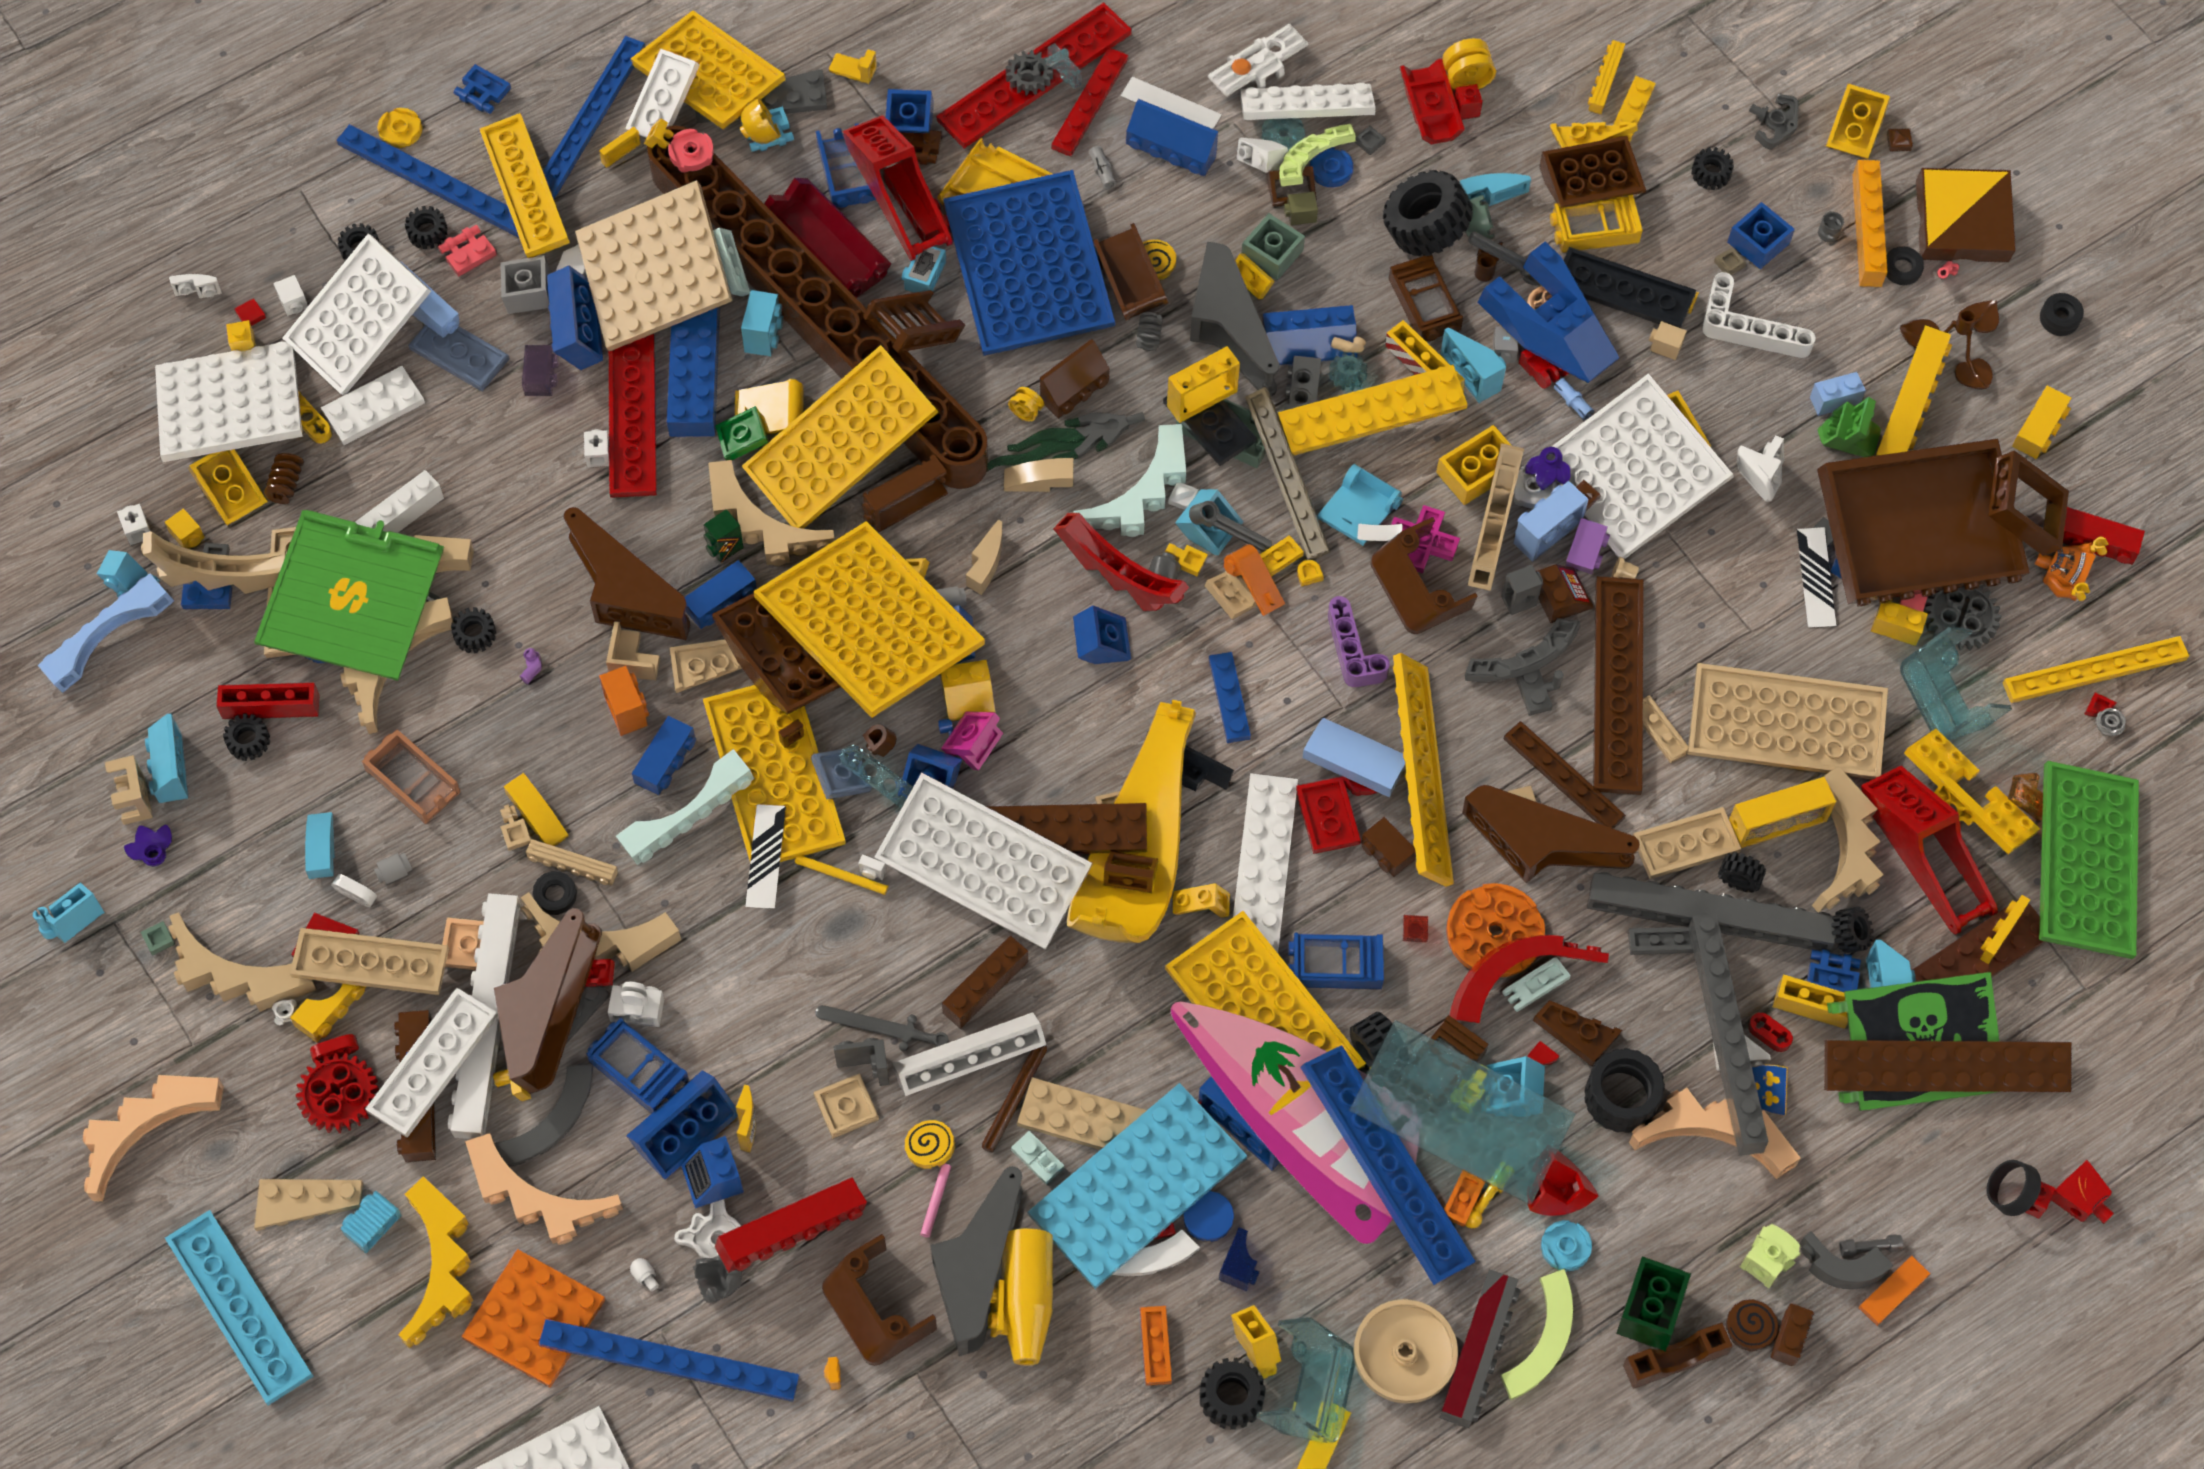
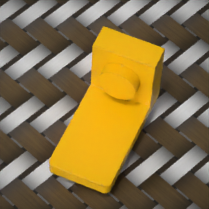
M867 49L865 56L860 59L836 53L829 67V72L869 84L877 68L876 51Z
M1216 883L1178 890L1173 893V913L1175 915L1209 909L1220 918L1229 916L1230 893Z

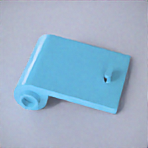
M1353 464L1346 473L1342 486L1319 512L1317 517L1319 520L1364 546L1368 540H1359L1357 538L1358 525H1381L1393 509L1397 510L1403 501L1401 497L1402 492Z

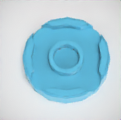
M1568 1220L1554 1222L1546 1229L1541 1239V1251L1544 1259L1557 1270L1564 1269L1568 1272L1577 1270L1586 1264L1591 1255L1592 1240L1590 1235L1578 1223L1575 1224Z

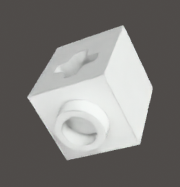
M295 275L273 283L287 316L300 313L308 307Z
M595 429L584 432V456L587 467L609 466V436L607 430Z
M140 504L127 506L123 510L117 511L129 544L133 545L142 542L143 533L150 532V528Z

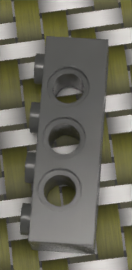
M1294 356L1293 365L1288 364L1287 378L1292 379L1291 384H1286L1285 397L1290 399L1289 403L1284 404V411L1317 402L1321 358Z

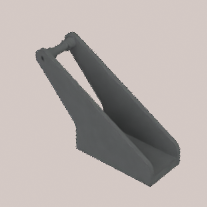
M1207 241L1192 312L1190 341L1215 345L1220 349L1228 346L1240 362V372L1257 391L1266 387L1272 397L1277 392V385L1273 376L1279 371V362L1231 250L1224 244Z
M1014 1166L1007 1167L1002 1172L971 1222L959 1237L930 1245L934 1271L959 1356L978 1351L985 1342L988 1330L987 1320L991 1312L990 1302L994 1286L1001 1279L1002 1255L1008 1232L1014 1229L1023 1194L1021 1186L1022 1172Z

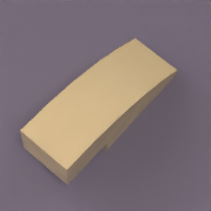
M1073 458L1039 460L1004 469V491L1050 492V487H1073Z
M999 519L972 552L973 566L966 574V586L980 595L984 593L990 584L1000 560L1003 531L1002 521Z

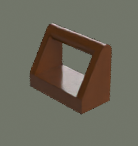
M1313 166L1305 167L1302 173L1303 178H1307L1309 192H1314L1316 197ZM1280 170L1269 171L1266 173L1272 207L1284 206V204H1287L1288 196L1277 198L1275 181H1280Z
M1110 851L1104 868L1103 885L1152 893L1159 859ZM1114 861H1115V862H1121V863H1127V864H1134V865H1140V866L1150 867V869L1147 870V869H1141V868H1135V867L1117 865V864H1113V863H1114Z

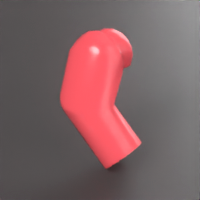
M1953 261L1946 262L1938 270V277L1945 279L1949 274L1957 275L1959 264L1952 263Z

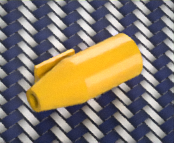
M1015 1229L1008 1232L1001 1259V1280L999 1279L995 1283L990 1302L991 1312L987 1320L988 1328H991V1337L1007 1335L1013 1362L1018 1365H1035L1040 1362L1053 1312V1235L1039 1229Z

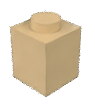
M1661 321L1658 330L1654 328L1649 341L1653 343L1650 351L1676 360L1687 331Z

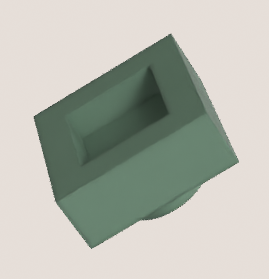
M164 921L141 932L152 956L175 945Z

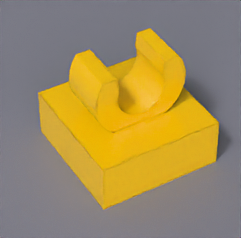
M660 118L651 127L644 144L650 148H653L656 144L664 149L669 146V142L663 138L664 136L670 139L674 135L672 131L666 129L668 122Z

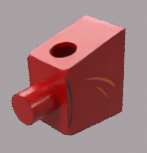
M2088 1160L2081 1164L2054 1190L2051 1198L2052 1202L2080 1222H2084L2094 1214L2105 1224L2115 1214L2104 1204L2111 1196L2112 1191Z

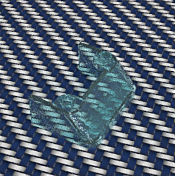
M1948 627L1904 659L1900 666L1901 675L1930 732L1937 729L1949 741L1983 730L2012 710L2011 705L1989 703L1985 707L1975 706L1968 710L1949 671L1954 669L1959 662V654L1955 645L1972 634L1971 629Z
M1311 1317L1279 1320L1278 1326L1294 1336L1291 1352L1294 1358L1302 1364L1292 1409L1286 1407L1275 1411L1257 1412V1418L1284 1435L1321 1443L1336 1442L1340 1436L1355 1368L1353 1347Z

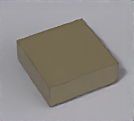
M1733 247L1715 257L1714 260L1723 272L1730 275L1746 266L1745 260Z

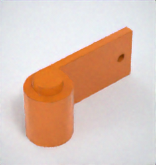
M1247 544L1224 558L1226 572L1234 577L1242 575L1263 616L1285 604L1259 552L1253 545Z

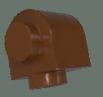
M881 724L873 725L862 735L867 742V749L873 755L878 754L882 757L894 748L897 741L896 734Z

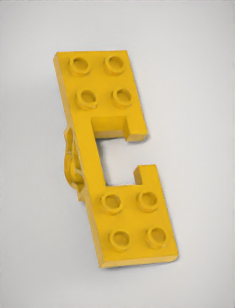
M1934 729L1909 746L1904 752L1938 786L1934 793L1950 805L1951 803L1956 806L1959 813V821H1964L1968 826L1975 822L2008 855L2035 836L2040 830L1997 786L1993 787L1985 795L1990 803L1984 807H1981L1957 782L1964 777L1970 781L1976 777L1980 770L1937 729Z

